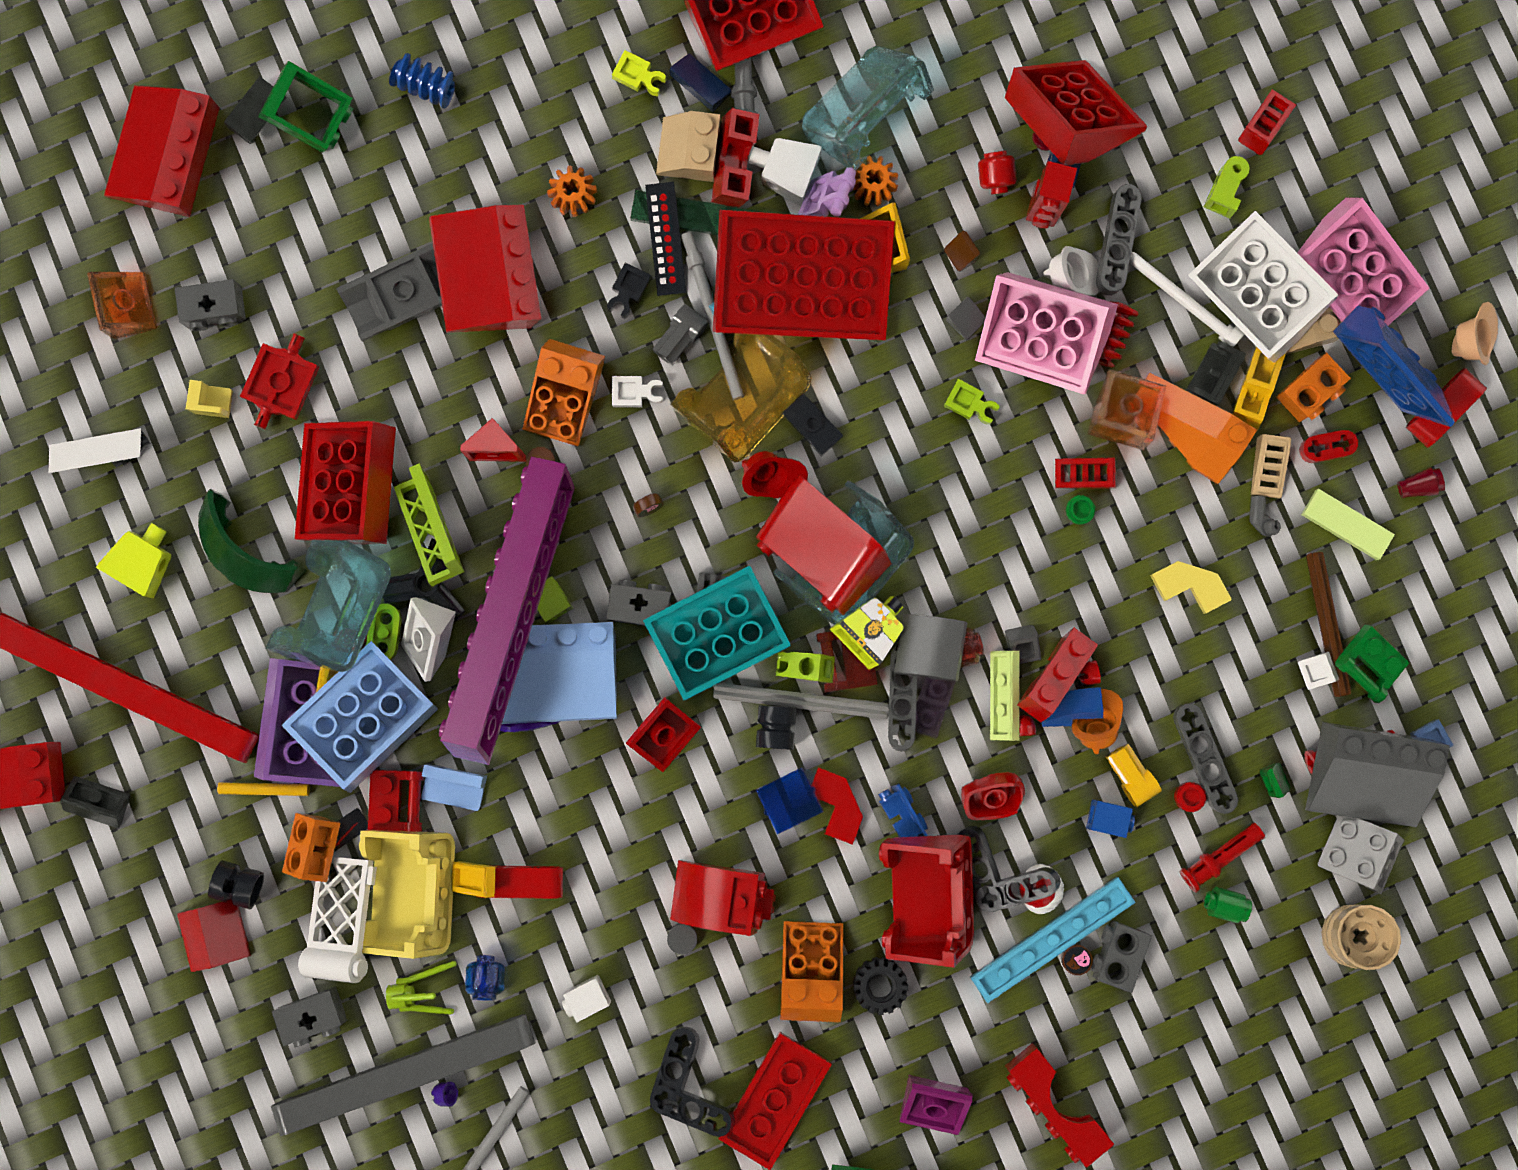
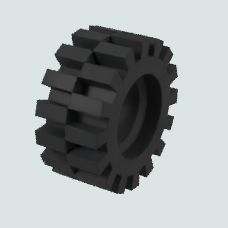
M875 957L870 961L866 960L863 962V965L856 970V976L853 978V990L860 1005L867 1009L868 1012L872 1014L875 1012L878 1015H884L887 1012L890 1014L894 1012V1009H899L902 1006L901 1003L907 998L908 984L905 973L896 962L884 957L882 959ZM883 974L891 979L892 989L885 997H876L869 991V982L876 975Z

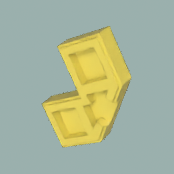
M1180 561L1150 575L1163 601L1190 588L1203 614L1232 600L1217 573Z

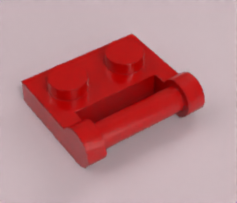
M374 770L370 774L368 830L422 832V822H419L421 781H424V777H422L423 771ZM402 780H409L407 822L400 821Z

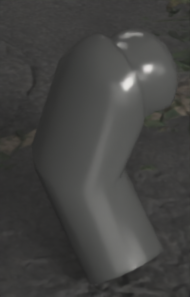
M1251 496L1250 523L1263 536L1271 537L1272 535H1277L1280 532L1281 525L1278 520L1271 519L1265 513L1266 497Z

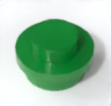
M1077 495L1068 501L1065 508L1066 516L1074 524H1086L1095 515V505L1089 497Z

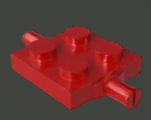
M293 333L287 349L274 348L265 343L262 344L240 394L242 399L256 404L261 409L254 423L255 426L266 430L272 414L284 415L297 421L320 368L318 365L304 360L298 354L305 340L304 337Z

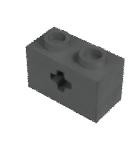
M234 279L175 288L179 323L188 329L190 328L191 331H204L208 329L209 325L219 324L221 327H231L237 325V321L246 320L242 287Z
M619 580L618 585L611 584L606 619L613 622L645 626L644 619L670 606L672 594L665 591L666 586L648 584V589L636 587L637 582ZM639 596H643V600L648 603L647 607H641V611H637L636 607L632 605V601H637Z
M336 986L280 1006L272 1011L283 1046L293 1043L294 1048L311 1042V1036L321 1032L323 1037L341 1031L340 1025L348 1021ZM315 1015L316 1021L314 1023L312 1021L307 1022L305 1017Z

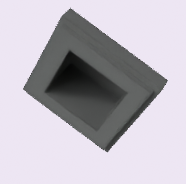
M967 296L948 315L946 322L967 341L985 323L986 317L972 299Z
M1033 625L1005 630L1008 650L1019 651V664L1041 660L1039 637Z

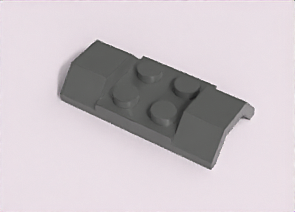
M433 243L336 288L354 321L358 336L362 342L442 306Z

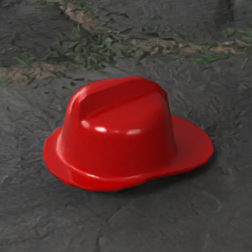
M760 451L749 459L742 461L744 469L742 487L751 496L781 498L790 483L798 475L806 481L808 479L807 469L800 461L778 457L772 452Z

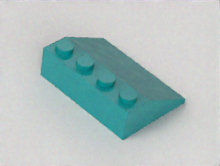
M751 566L643 620L683 700L791 646Z

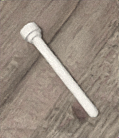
M1131 252L1129 263L1220 335L1218 338L1222 342L1234 347L1242 338L1244 333L1237 326L1233 327L1230 324L1226 326L1137 253Z

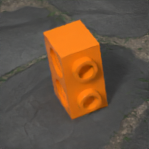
M1326 352L1285 387L1276 398L1298 422L1308 417L1312 421L1325 410L1322 406L1323 403L1329 398L1334 401L1346 391L1343 385L1351 378ZM1321 374H1325L1330 378V387L1325 386L1321 382ZM1300 393L1308 396L1309 406H1305L1300 402Z
M295 813L282 872L301 880L327 882L340 822L322 816Z

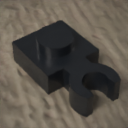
M625 262L612 287V290L618 293V295L609 300L607 305L608 311L612 312L615 305L621 304L624 306L621 317L626 319L630 314V301L632 300L639 304L652 279L651 275Z

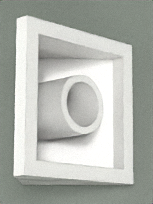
M415 597L410 599L401 645L423 680L427 682L431 681L446 657L456 612Z

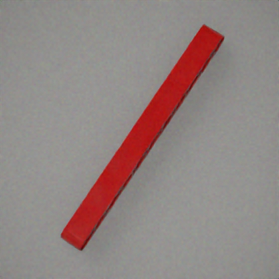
M0 611L1 649L232 759L243 763L248 762L259 739V734Z

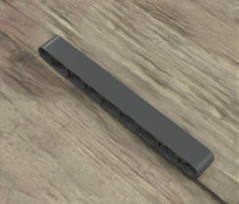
M521 1014L273 1104L271 1110L279 1134L283 1136L520 1051L535 1044V1040L526 1014Z

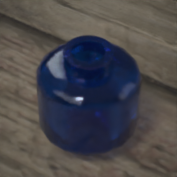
M479 955L477 956V961L471 962L466 966L465 991L472 995V1000H496V995L504 991L505 966L500 962H496L495 956Z

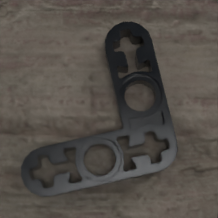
M968 826L957 834L975 837L977 842L971 843L972 854L974 852H982V854L972 858L973 893L982 910L986 912L999 911L1049 897L1059 889L1061 883L1060 876L1054 869L1049 867L1001 879L983 830L977 826ZM976 861L986 864L988 867L987 876H980L976 873L974 867ZM1042 878L1050 879L1051 884L1048 886V889L1046 885L1037 886L1033 889V883L1038 882ZM991 879V884H986L983 887L981 886V883H985ZM1013 882L1023 885L1025 888L1024 897L1019 898L1012 893L1011 885ZM988 893H990L991 895L995 894L997 896V900H995L994 902L992 900H987L986 895Z
M679 1028L672 1033L650 1095L651 1107L659 1114L710 1135L724 1136L732 1131L735 1125L732 1111L724 1106L684 1091L700 1039L698 1033L693 1028ZM688 1034L691 1046L684 1047L682 1056L672 1055L673 1052L678 1053L681 1050L682 1042L678 1038ZM672 1061L678 1062L682 1067V1075L678 1079H674L668 1074V1065ZM668 1092V1099L675 1102L679 1101L680 1097H682L683 1099L678 1105L677 1113L674 1111L677 1105L669 1103L663 1107L662 1100L658 1098L659 1095ZM688 1102H695L699 1106L700 1114L698 1118L691 1119L686 1115L685 1106ZM722 1114L724 1115L723 1121L727 1123V1126L718 1129L716 1128V1121L707 1119L705 1124L702 1121L706 1115L718 1117Z

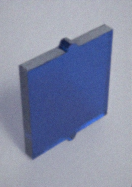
M802 767L756 790L765 808L764 814L769 816L777 834L824 812L815 794L816 788L811 786Z

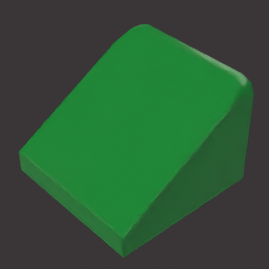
M1276 762L1259 769L1269 796L1281 798L1290 791V785L1280 763Z

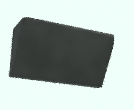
M74 776L60 802L62 809L66 812L119 828L131 794Z

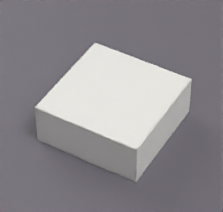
M1329 652L1298 661L1308 690L1339 680Z

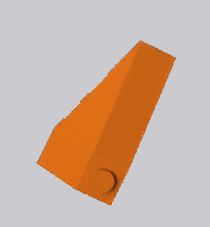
M1152 373L1147 375L1133 397L1151 420L1168 436L1171 444L1177 447L1183 454L1191 468L1216 484L1220 483L1240 458L1257 429L1233 414Z

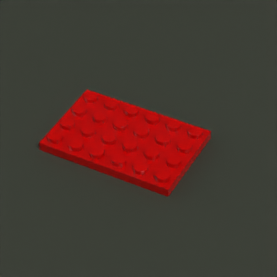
M720 210L713 332L886 340L895 221Z

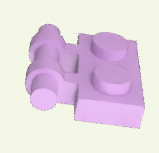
M846 168L844 173L837 175L835 171H831L812 179L798 215L827 217L830 210L833 216H840L842 210L847 208L849 203L848 194L853 191L856 184V171L853 168Z

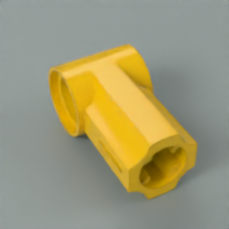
M1129 744L1117 748L1106 756L1109 764L1122 782L1121 787L1125 795L1136 808L1162 792L1155 777L1149 770H1145Z

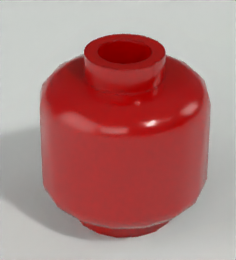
M1006 150L983 154L984 159L978 162L980 186L983 189H991V195L1009 192L1008 186L1014 185L1017 182L1014 157L1007 155Z

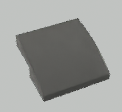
M904 614L902 622L904 628L900 634L894 672L900 675L925 676L935 680L958 681L967 622L933 616Z

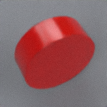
M1185 782L1180 784L1175 790L1174 800L1180 809L1187 812H1196L1204 806L1206 793L1199 784Z

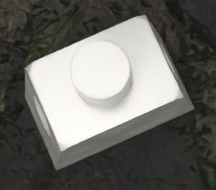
M776 138L770 152L754 147L749 164L764 169L761 176V183L764 186L801 206L820 160L822 147Z

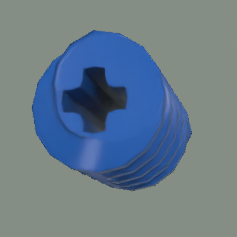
M406 53L402 59H399L394 64L389 76L390 86H398L401 91L408 90L410 95L413 96L419 94L422 100L429 99L431 104L437 105L440 103L443 109L449 106L455 89L452 71H449L445 77H442V67L439 66L433 73L432 63L427 62L424 68H421L422 59L418 57L412 64L410 53Z

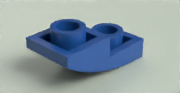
M1101 687L1068 691L1054 713L1041 722L1042 727L1072 726V719L1103 718L1104 710Z

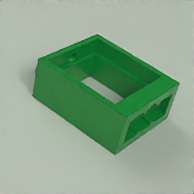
M288 61L284 65L258 117L323 153L328 147L333 149L340 137V133L336 131L341 121L343 123L348 121L353 111V108L349 106L353 98ZM293 79L338 104L321 139L314 137L276 115Z

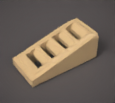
M1267 434L1257 437L1251 495L1282 498L1291 447L1290 437ZM1267 445L1278 446L1279 451L1267 450ZM1265 457L1278 459L1277 464L1264 462ZM1263 469L1276 471V476L1262 474ZM1261 481L1274 482L1275 488L1260 486Z

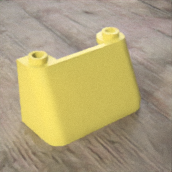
M362 830L359 850L364 859L374 861V867H377L375 885H373L372 919L366 921L362 953L411 959L445 953L451 941L453 904L452 865L455 860V841L453 836L449 833Z

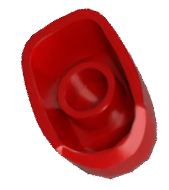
M1012 772L989 774L986 777L967 783L961 789L964 812L971 820H993L1015 815L1018 813L1025 796V787L1022 779Z

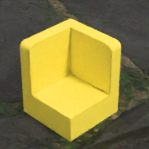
M190 380L185 409L194 414L229 418L233 391L230 388L208 386L202 381Z

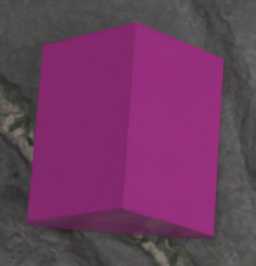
M909 1075L899 1122L959 1135L973 1096L966 1087Z

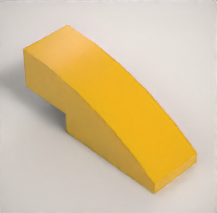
M1256 346L1232 414L1258 431L1264 419L1286 353L1273 363Z

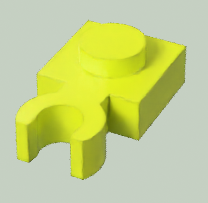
M624 50L612 73L613 80L637 92L641 85H644L653 96H659L660 91L652 86V83L655 80L663 83L667 81L664 73L649 71L651 68L650 62Z

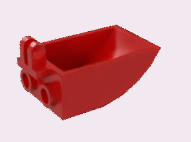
M678 860L670 920L703 929L752 936L761 929L763 919L771 920V915L774 913L773 902L776 900L775 890L767 889V881H764L765 873Z

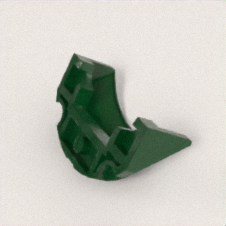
M209 489L198 514V528L203 549L213 566L225 575L229 581L247 590L261 593L288 592L307 570L294 559L285 564H279L276 561L268 563L254 558L239 548L225 532L232 524L226 515V508L229 507L231 502L221 493Z

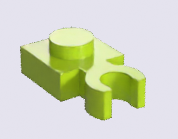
M960 379L956 381L944 404V407L969 420L973 413L978 415L979 420L987 425H990L993 419L985 415V409L991 408L994 411H998L1000 408L994 401L984 402L980 400L984 392Z

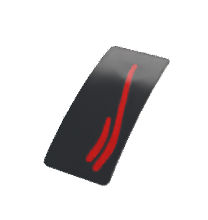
M359 808L354 809L337 821L340 822V828L334 852L360 835L362 830L368 829V821Z

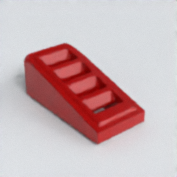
M1272 89L1238 138V141L1258 155H1262L1296 104ZM1269 103L1278 108L1279 110L1283 111V115L1275 109L1268 106ZM1256 122H1257L1258 124H1260L1261 126H1263L1264 128H1266L1267 130H1269L1270 132L1266 131L1265 129H1263L1262 127H1260L1259 125H1257Z
M1055 459V488L1116 489V459ZM1065 465H1070V482H1065ZM1077 465H1082V482H1077ZM1089 465H1094V481H1089ZM1101 466H1107V481H1101Z

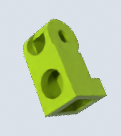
M1233 156L1221 167L1203 206L1204 208L1229 219L1237 211L1241 200L1234 196L1239 185L1247 177L1250 170L1248 162L1243 157Z
M778 652L776 676L833 683L835 656L800 652Z

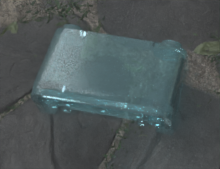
M876 45L869 48L863 57L816 105L804 114L802 129L806 138L815 145L821 146L823 151L847 168H853L856 171L864 163L863 159L859 157L862 146L867 148L871 144L867 135L903 98L912 102L915 99L914 95H917L925 100L934 91L924 61L915 55Z
M312 540L306 553L305 561L308 569L320 576L298 629L289 626L276 628L271 634L265 649L278 655L329 670L348 671L353 667L390 581L391 570L388 563L383 559L348 541Z

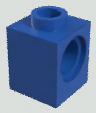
M1092 800L1086 829L1127 838V833L1132 832L1135 823V815H1131L1133 809Z

